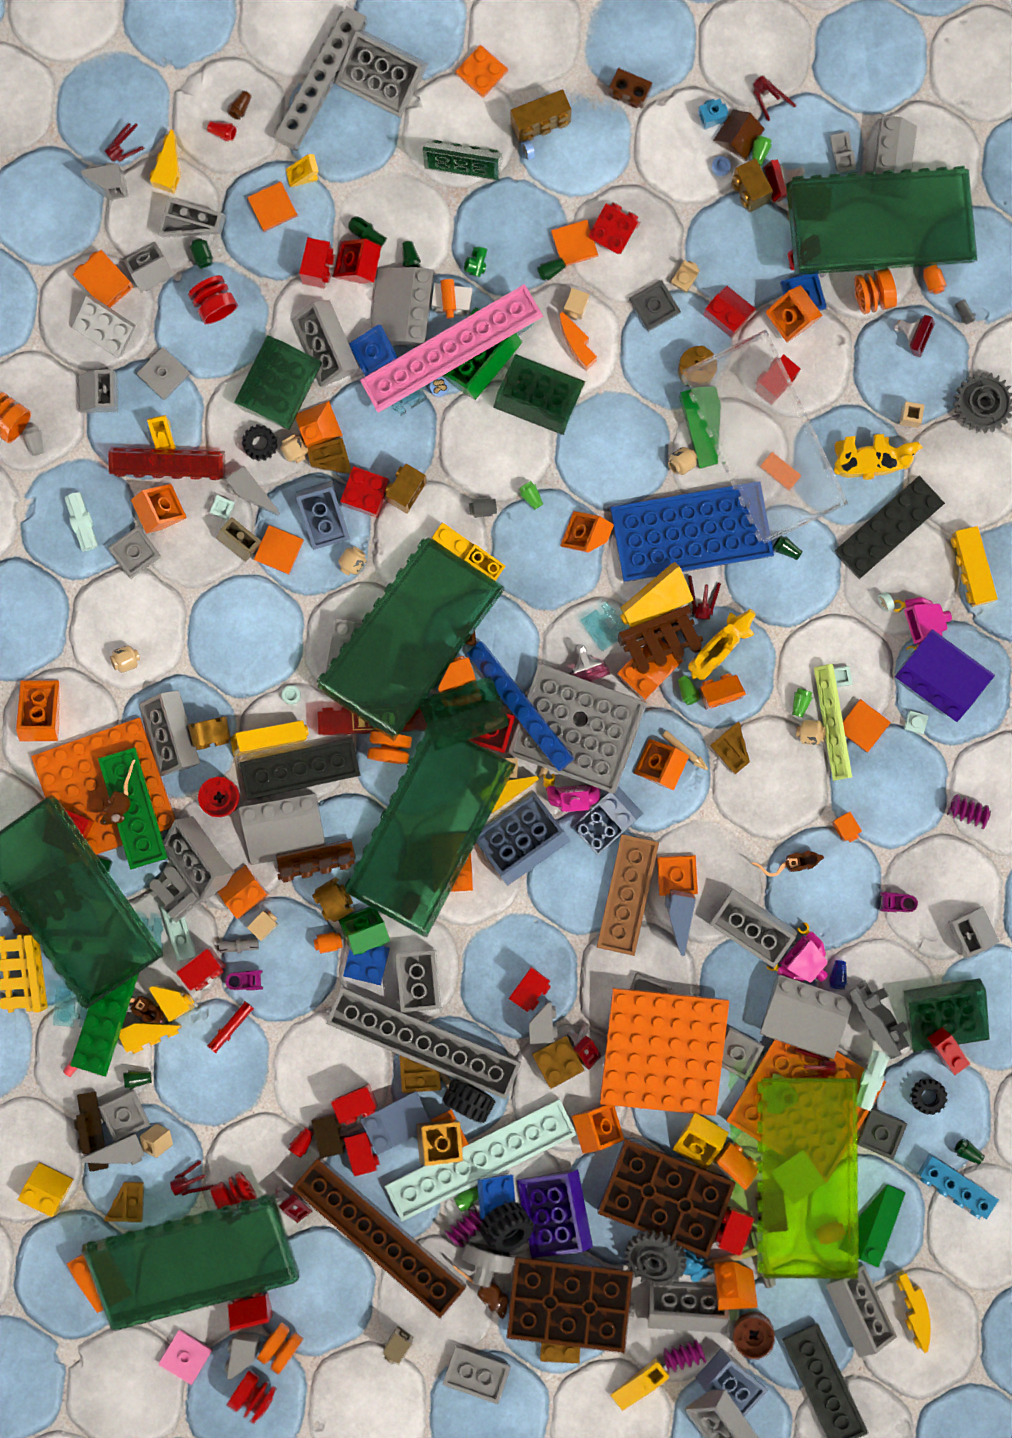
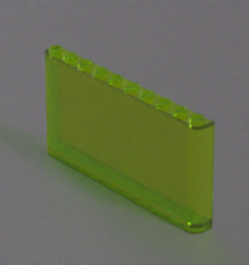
M761 1078V1082L757 1081V1093H760V1101H757V1113H760L761 1121H757V1132L761 1133V1141H757V1152L761 1153V1161H757V1171L761 1173V1181L757 1182V1191L761 1193V1201L757 1202L758 1213H761V1221L757 1223L758 1233H761V1241H758V1253H761V1261H758V1273H762L763 1278L859 1279L857 1078Z

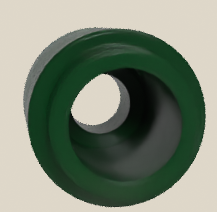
M202 239L192 241L189 248L195 264L200 269L211 266L213 264V256L207 241Z

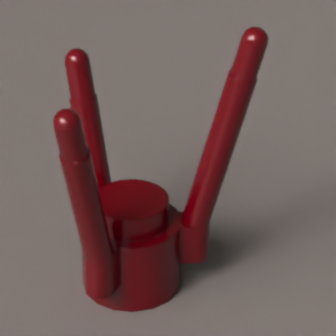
M764 75L757 78L752 84L755 88L753 93L757 97L767 121H770V117L760 94L765 96L770 92L777 100H780V97H782L791 106L796 107V104L775 87L770 80H767Z
M128 123L104 150L113 162L116 160L121 162L125 158L144 150V146H141L126 154H121L124 151L119 145L137 128V123L131 128V124Z
M689 575V588L693 597L692 614H695V619L710 620L721 583H717L710 608L709 604H707L708 584L704 587L703 603H698L697 607L692 576Z
M795 1049L798 1053L821 1060L822 1062L819 1061L818 1065L803 1066L805 1069L818 1070V1073L821 1074L789 1078V1082L820 1078L828 1079V1076H835V1061H830V1058L805 1050Z
M200 1160L181 1174L176 1175L175 1180L170 1181V1186L175 1196L179 1194L185 1196L190 1193L210 1190L214 1186L209 1185L189 1189L190 1184L206 1177L205 1174L190 1180L184 1177L201 1164Z

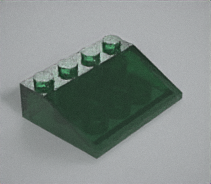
M440 140L427 141L423 146L425 169L499 181L502 153H499L496 149H488L487 151L481 150L477 146L463 147L459 143L444 144Z
M267 335L234 403L245 412L290 430L323 362L281 340Z
M515 354L497 392L493 408L564 435L586 381Z
M491 676L418 700L435 751L509 726L506 711Z
M980 978L904 990L905 1010L913 1052L933 1049L927 1038L942 1027L953 1036L958 1045L990 1040L986 988Z

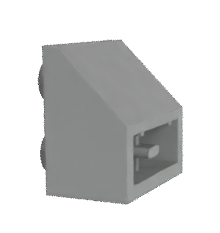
M111 162L101 167L89 166L81 170V174L88 186L107 199L116 200L128 197L125 175L119 164Z
M114 369L93 370L79 375L80 413L118 412V375Z
M983 906L948 922L964 958H970L1000 942Z
M547 1002L530 1020V1044L554 1043L553 1038H557V1026L553 1025L552 1018H556V1006H552L551 1002Z
M237 1332L235 1337H232L228 1345V1353H231V1356L225 1365V1373H228L227 1379L231 1380L255 1361L259 1352L261 1335Z

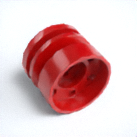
M220 275L201 281L188 293L194 307L199 308L197 312L200 318L207 325L226 318L238 307L232 293L227 292L229 288L227 284H224L225 280Z
M214 777L202 784L198 793V801L206 814L212 817H225L237 809L240 802V793L234 782L224 777ZM218 792H221V795H225V799H222L221 803L215 800Z
M242 1172L235 1174L236 1180L232 1176L228 1178L229 1188L224 1182H220L210 1188L215 1205L228 1224L241 1218L240 1208L246 1214L251 1212L250 1207L254 1211L259 1208L256 1192Z
M249 1369L226 1406L236 1413L244 1406L246 1410L243 1418L246 1419L249 1413L253 1412L254 1415L250 1422L254 1424L270 1406L277 1388L272 1386L268 1393L264 1391L269 1383L267 1381L261 1387H258L257 1383L260 1376Z

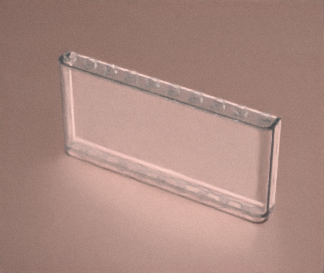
M767 330L682 370L684 374L681 375L685 386L689 385L692 390L689 395L693 403L697 402L700 407L697 412L701 420H706L708 427L705 429L709 437H714L717 443L713 446L717 454H722L725 460L721 463L726 473L730 471L733 477L730 479L734 490L738 489L741 494L738 499L742 507L746 506L749 511L746 516L751 525L755 524L757 531L754 533L759 542L763 541L766 544L848 504Z

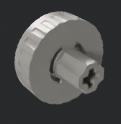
M466 1242L462 1259L477 1266L473 1283L489 1287L494 1271L511 1273L515 1256L511 1253H494L490 1246L485 1244Z

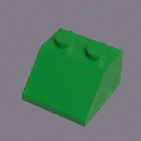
M374 905L338 920L348 946L354 955L363 954L369 949L380 947L390 942L385 922Z

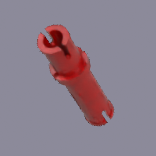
M244 1001L224 1027L218 1029V1034L207 1047L211 1048L214 1053H217L222 1045L231 1039L230 1036L254 1008Z

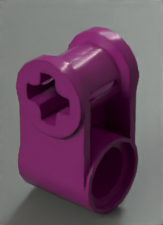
M880 892L882 908L879 911L913 912L918 906L917 899L912 895ZM906 898H910L913 901V906L910 909H906L903 905Z
M263 970L231 973L226 978V986L231 990H263V986H261ZM232 976H237L240 979V984L237 987H233L230 984Z

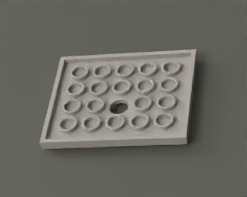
M539 663L527 698L575 759L562 771H558L520 722H518L508 754L615 794L647 702ZM580 711L584 712L588 717L587 724L583 727L577 726L574 722V715Z

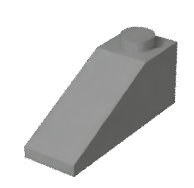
M245 466L226 479L229 483L226 487L232 495L237 494L239 498L278 516L280 514L279 510Z
M133 1133L81 1157L82 1163H131V1165L142 1161L141 1157L145 1155L136 1134Z

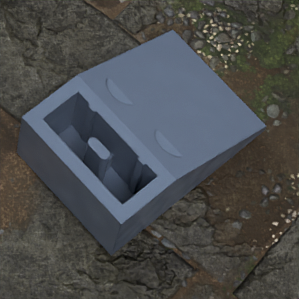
M618 786L615 794L609 792L572 828L599 855L644 813Z

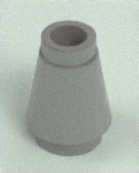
M38 426L23 430V437L32 455L44 453L42 433L39 431Z

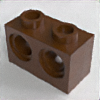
M618 68L610 84L608 94L617 101L623 100L633 108L639 107L643 109L653 82ZM624 84L626 87L619 89L616 85ZM640 91L643 93V95L635 96L634 92Z

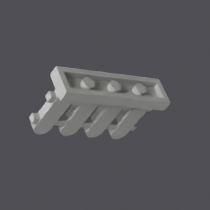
M227 863V865L230 867V869L232 870V872H234V870L232 869V867ZM169 866L164 871L167 879L163 883L157 879L150 882V888L152 889L150 894L153 898L156 896L160 898L165 904L163 909L166 912L170 910L168 915L177 923L200 901L180 872L174 867ZM171 883L180 891L175 897L166 889Z

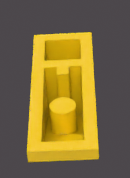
M533 776L497 782L492 785L487 783L480 789L481 793L479 796L493 814L536 783L539 778Z

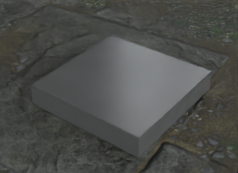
M662 280L629 298L630 303L648 332L681 313Z
M871 1109L856 1145L894 1160L907 1123Z

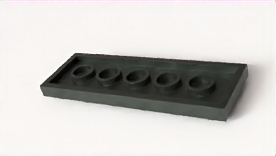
M919 475L834 552L861 579L941 508L945 502Z
M353 738L240 762L247 800L361 776Z
M815 1323L783 1338L784 1345L827 1438H860L869 1434L819 1324Z

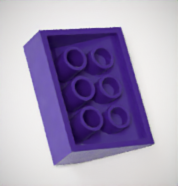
M932 629L902 664L895 678L955 722H958L991 682L995 674Z
M578 1169L517 1180L521 1205L534 1223V1231L528 1239L531 1258L580 1253L593 1248Z

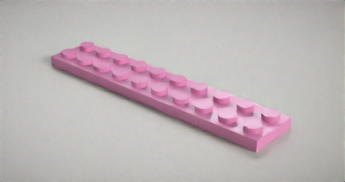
M524 284L360 381L379 413L539 320L543 315Z

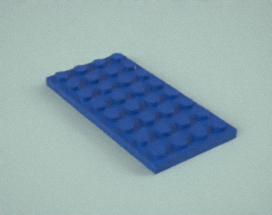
M761 481L610 507L623 582L656 577L674 562L680 566L682 572L774 557Z

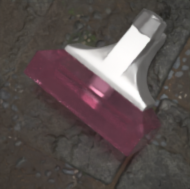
M585 645L577 647L578 662L569 674L588 681L610 675L605 661L591 658L586 653Z

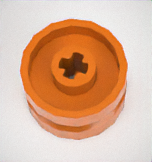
M371 731L369 741L374 745L381 746V748H369L367 759L395 764H409L410 754L400 751L399 748H411L412 737L394 732Z
M283 1322L280 1323L274 1332L272 1331L256 1358L262 1364H267L272 1356H275L276 1358L270 1365V1369L278 1375L304 1339L295 1332L287 1341L284 1340L290 1328Z

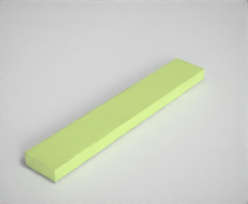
M833 664L814 667L833 781L852 778Z

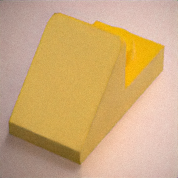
M307 154L285 169L290 187L318 180L317 173L319 171L314 154Z
M162 415L148 418L147 422L156 452L160 454L165 452L159 451L176 450L171 432V423L167 416Z

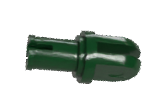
M354 216L348 222L349 230L360 237V239H368L382 247L385 244L387 237L374 230L373 224L363 218Z

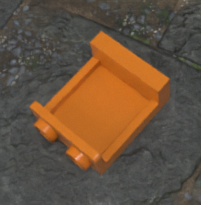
M102 250L92 253L89 260L85 264H80L73 273L76 280L81 283L91 296L109 308L134 288L128 278Z

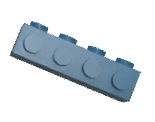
M930 1154L917 1173L921 1176V1182L929 1187L933 1184L938 1188L936 1192L946 1198L950 1195L954 1198L953 1203L962 1209L964 1206L971 1209L969 1213L979 1220L981 1216L987 1220L999 1199Z

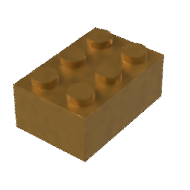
M561 89L511 109L510 123L519 143L527 140L531 141L535 136L540 134L544 136L555 128L562 129L568 126L571 122L572 109L564 90Z

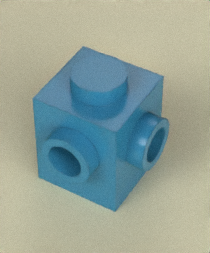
M710 99L704 105L699 106L698 115L704 130L726 121L728 109L725 103L722 104L721 99Z

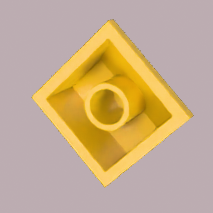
M160 985L149 988L169 1022L178 1019L195 1008L193 1005L195 1001L190 993L186 994L185 991Z
M694 1113L672 1150L700 1167L707 1169L721 1151L729 1132L699 1114Z
M39 1162L26 1181L17 1201L50 1217H54L57 1215L74 1179Z

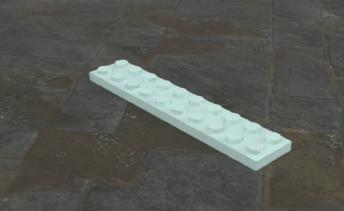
M560 1099L469 1143V1145L462 1148L463 1161L423 1166L385 1185V1188L401 1221H404L477 1185V1179L493 1177L576 1136L577 1133Z

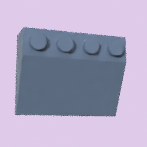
M535 792L472 835L507 886L570 842L563 829Z

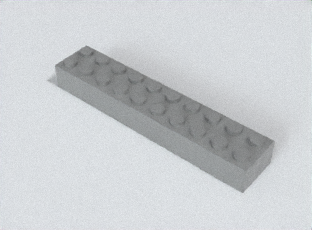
M344 987L340 988L326 1022L327 1025L503 1099H507L521 1065V1061Z

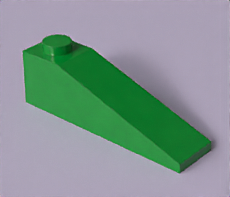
M698 387L680 393L679 398L694 452L697 455L696 459L699 469L717 465L721 403L716 387Z
M887 1184L868 1208L859 1215V1218L853 1225L846 1230L839 1249L878 1268L886 1251L906 1192Z

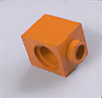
M847 812L831 822L843 842L848 840L850 843L859 838L858 834L862 832L851 812Z

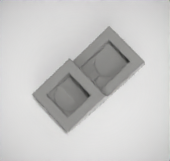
M849 132L829 135L837 173L856 170L854 150L851 147Z

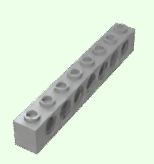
M347 6L344 11H340L338 14V22L335 27L330 29L326 44L323 43L319 49L320 54L317 60L314 59L312 61L311 71L308 76H304L300 91L295 92L291 107H288L284 112V120L275 128L274 134L277 142L296 152L337 79L355 32L364 30L367 25L365 15ZM346 27L351 29L349 32L342 31ZM337 43L342 44L338 49L333 47ZM328 59L333 60V62L329 65L324 64V62ZM319 75L324 76V79L321 81L315 80ZM310 91L315 92V95L312 97L306 96ZM302 107L307 109L304 113L297 112ZM291 124L298 125L295 129L288 128Z

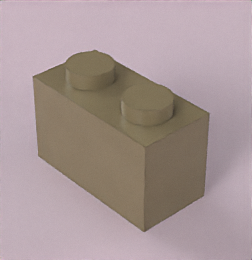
M233 517L219 530L216 537L245 562L257 551L261 543L260 539Z
M397 1326L384 1346L382 1352L385 1355L384 1359L391 1364L397 1363L399 1365L412 1345L413 1336Z

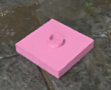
M179 1329L158 1365L192 1385L213 1349Z

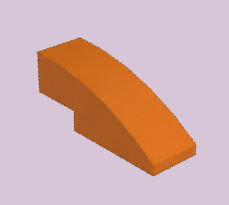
M562 311L559 319L565 341L577 362L587 371L597 361V356L586 346L589 343V337Z

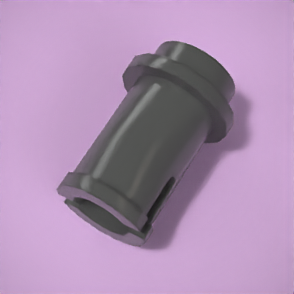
M965 299L954 305L962 317V323L968 325L976 320L974 317L975 313H972Z

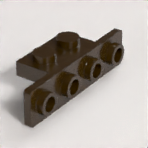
M96 1091L77 1095L80 1114L76 1115L74 1126L75 1130L79 1131L80 1139L77 1140L78 1149L82 1150V1155L90 1154L105 1147ZM88 1163L89 1171L92 1172L107 1169L109 1164Z

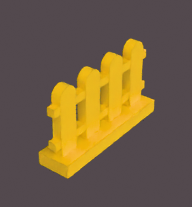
M31 932L25 936L19 934L16 939H5V936H0V971H3L4 977L0 979V990H5L6 997L0 999V1008L8 1009V1013H13L14 1009L26 1008L27 1012L33 1011V1013L47 1009L48 1004L39 932ZM19 951L20 957L8 958L7 952ZM21 970L22 976L10 977L9 971ZM24 989V996H12V990Z

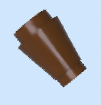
M242 91L228 106V114L232 118L240 120L241 117L245 116L252 96L247 91Z

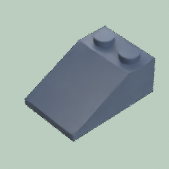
M333 480L296 491V499L313 550L350 539Z
M670 890V894H666L664 905H666L665 908H667L680 955L685 956L696 898L692 893Z
M417 1091L360 1119L377 1155L416 1136V1124L431 1122Z
M722 1348L696 1376V1379L706 1392L725 1389L744 1417L768 1391L759 1380Z

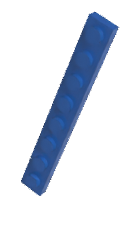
M478 642L466 654L558 771H562L575 758L484 642Z

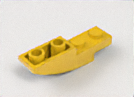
M441 522L431 539L443 546L445 550L494 582L505 568L503 563L476 544L468 541L443 522Z
M900 1271L896 1273L898 1279L895 1281L899 1290H904L906 1295L904 1301L907 1308H912L911 1311L905 1313L907 1316L905 1323L909 1331L913 1330L915 1334L913 1341L917 1349L921 1348L926 1353L929 1350L931 1336L930 1315L922 1288L919 1285L912 1287L906 1272Z

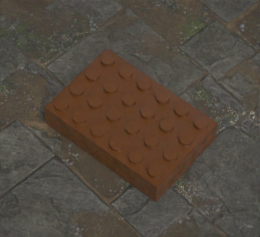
M624 1138L597 1213L642 1232L647 1230L649 1234H652L653 1230H655L657 1235L663 1232L664 1237L670 1235L671 1241L677 1240L675 1245H682L685 1249L709 1257L736 1182L646 1145Z
M517 1256L515 1258L506 1339L625 1353L633 1270Z

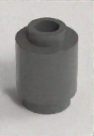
M491 497L472 499L473 503H469L470 514H474V518L497 514L496 499H491Z

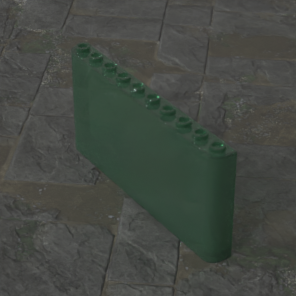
M957 166L951 170H947V167H939L935 171H930L929 168H922L918 172H912V169L901 170L900 173L888 170L883 171L882 174L870 171L864 173V175H858L857 172L846 174L847 176L830 174L828 177L823 178L822 175H813L807 179H804V176L792 177V181L786 183L795 275L964 264L978 261L969 169H965V166Z
M429 537L426 540L423 538L420 541L416 553H412L408 557L407 565L404 569H399L395 576V581L387 585L383 597H379L375 601L374 609L371 613H366L362 619V625L354 629L348 643L345 642L340 648L339 656L337 658L334 657L330 661L327 672L322 673L317 679L320 692L393 741L496 603L505 588Z
M437 722L427 725L424 731L425 736L417 744L416 753L409 760L405 775H402L399 779V786L396 792L391 795L387 810L385 809L382 812L381 821L378 827L374 828L370 843L364 847L363 856L356 863L352 878H349L345 884L347 894L423 937H428L516 766L513 762Z
M48 796L0 831V891L7 895L11 907L21 915V921L26 927L30 928L34 940L41 944L45 956L53 961L55 970L64 977L66 986L75 993L77 1001L82 1007L88 1009L163 956V951L56 797Z
M275 1194L263 1195L253 1200H244L234 1205H225L215 1210H206L192 1216L187 1215L173 1221L168 1220L162 1224L146 1226L143 1229L127 1231L121 1235L108 1236L105 1239L89 1241L82 1245V1253L110 1329L114 1331L287 1286L298 1281L300 1277L299 1268Z

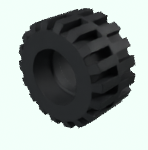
M452 1079L442 1098L446 1106L478 1123L486 1122L496 1103L494 1098L484 1091L458 1079Z
M506 1202L491 1210L484 1217V1220L481 1222L480 1233L494 1253L507 1254L520 1248L527 1242L534 1231V1223L522 1205L518 1202Z

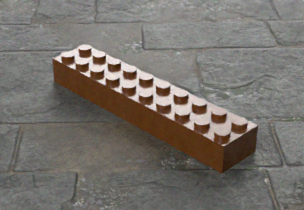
M320 1156L291 1188L439 1319L466 1289V1284L328 1163L320 1159Z

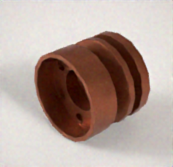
M756 1311L742 1314L736 1320L733 1328L734 1345L737 1351L749 1359H761L767 1356L775 1343L774 1327L770 1319ZM750 1330L757 1331V1337L754 1335L750 1336Z

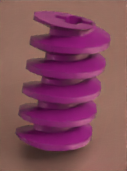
M958 794L951 800L947 815L952 812V819L960 815L961 822L966 817L967 824L974 820V827L982 823L981 829L983 830L991 814L988 805L982 808V804L978 802L975 805L974 800H970L967 803V798L963 797L960 800Z
M475 1205V1211L468 1209L469 1217L462 1214L463 1222L458 1219L456 1220L457 1227L452 1224L450 1225L451 1232L446 1229L444 1230L455 1245L464 1247L463 1240L469 1242V1235L475 1237V1230L481 1232V1222L484 1219H480V1210Z
M694 1339L693 1346L687 1341L686 1348L679 1344L678 1350L671 1346V1353L666 1348L663 1350L668 1374L670 1367L674 1372H677V1365L684 1370L685 1363L690 1368L692 1367V1361L697 1366L700 1363V1359L706 1363L702 1346L696 1339Z

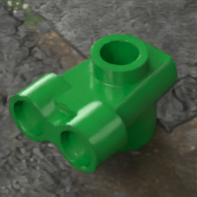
M473 247L472 258L467 257L465 260L464 272H468L470 276L480 277L481 274H484L486 270L484 259L486 258L487 248Z

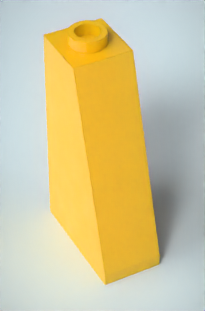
M676 562L670 564L620 607L622 611L620 618L624 625L627 624L632 628L693 601L680 566Z
M303 720L238 732L230 739L233 756L236 757L303 742L307 739L309 732Z

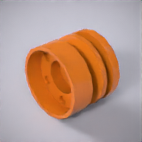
M889 268L876 270L873 279L870 273H865L864 277L861 274L855 276V297L862 314H869L870 310L876 312L878 303L882 310L897 306L896 286Z
M1 392L0 438L7 443H12L26 428L31 418V411L20 403L15 405L13 398H9L6 393Z

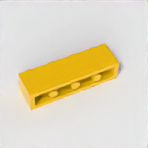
M978 526L955 531L952 534L951 543L953 548H956L958 554L956 562L962 569L961 580L963 585H966L968 591L966 592L967 602L971 603L972 607L995 602L998 598Z

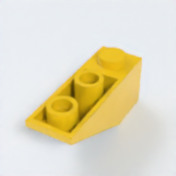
M170 129L169 134H166L164 137V147L162 152L159 151L157 155V165L155 169L151 170L149 179L153 187L174 194L181 175L176 135Z
M134 1023L121 1029L119 1038L126 1053L132 1051V1054L144 1050L142 1046L149 1043L152 1046L161 1042L160 1038L165 1035L170 1038L178 1034V1029L182 1028V1026L175 1024Z
M654 1358L610 1394V1396L623 1411L658 1388L670 1378L669 1374L658 1359Z

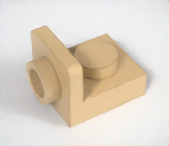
M684 260L672 279L671 284L687 293L699 275L700 270L698 266L692 261L687 262Z

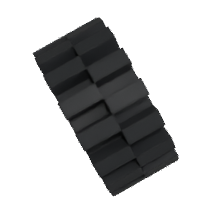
M256 425V427L251 426L249 431H245L246 434L242 437V445L244 451L251 459L265 461L267 460L266 458H271L273 453L275 454V449L278 446L277 438L270 428H267L265 425ZM258 436H263L267 439V445L262 450H257L253 447V440Z
M926 1078L914 1084L915 1087H912L910 1097L912 1098V1104L919 1112L934 1115L941 1112L942 1108H945V1103L948 1101L946 1096L948 1094L940 1082ZM927 1089H932L936 1093V1100L932 1104H925L922 1100V1093Z

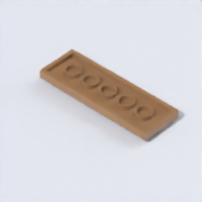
M621 834L596 948L635 956L659 842Z

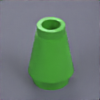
M757 136V139L754 140L752 160L756 158L760 166H762L772 147V140L763 136Z
M532 481L519 488L520 495L534 510L543 505L536 484H533Z
M683 676L677 680L682 701L686 705H692L700 700V693L688 676Z
M800 688L797 689V692L794 693L792 715L803 718L813 699L811 697L813 692Z
M478 1186L463 1191L453 1198L461 1212L467 1211L479 1200Z

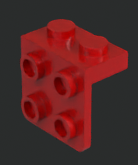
M612 202V204L606 203L589 233V238L614 253L621 254L634 230L638 229L641 222L637 220L639 216L630 211L628 214L621 211L622 207Z

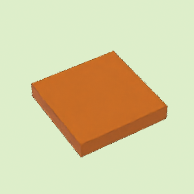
M278 182L247 197L264 232L298 216L282 182Z
M587 220L551 230L558 256L563 258L566 266L598 257L594 240L589 238L591 230Z
M268 525L254 561L290 575L304 539Z
M860 699L843 720L845 737L868 753L891 722Z
M696 855L657 857L659 896L670 894V890L698 894Z

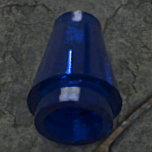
M835 960L828 981L830 988L845 990V985H848L845 961Z

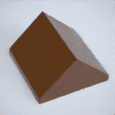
M733 109L713 142L745 161L753 149L754 140L757 139V136L762 135L765 128L751 112Z

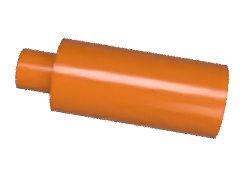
M444 279L440 281L443 312H446V318L451 319L454 318V312L456 311L454 280Z

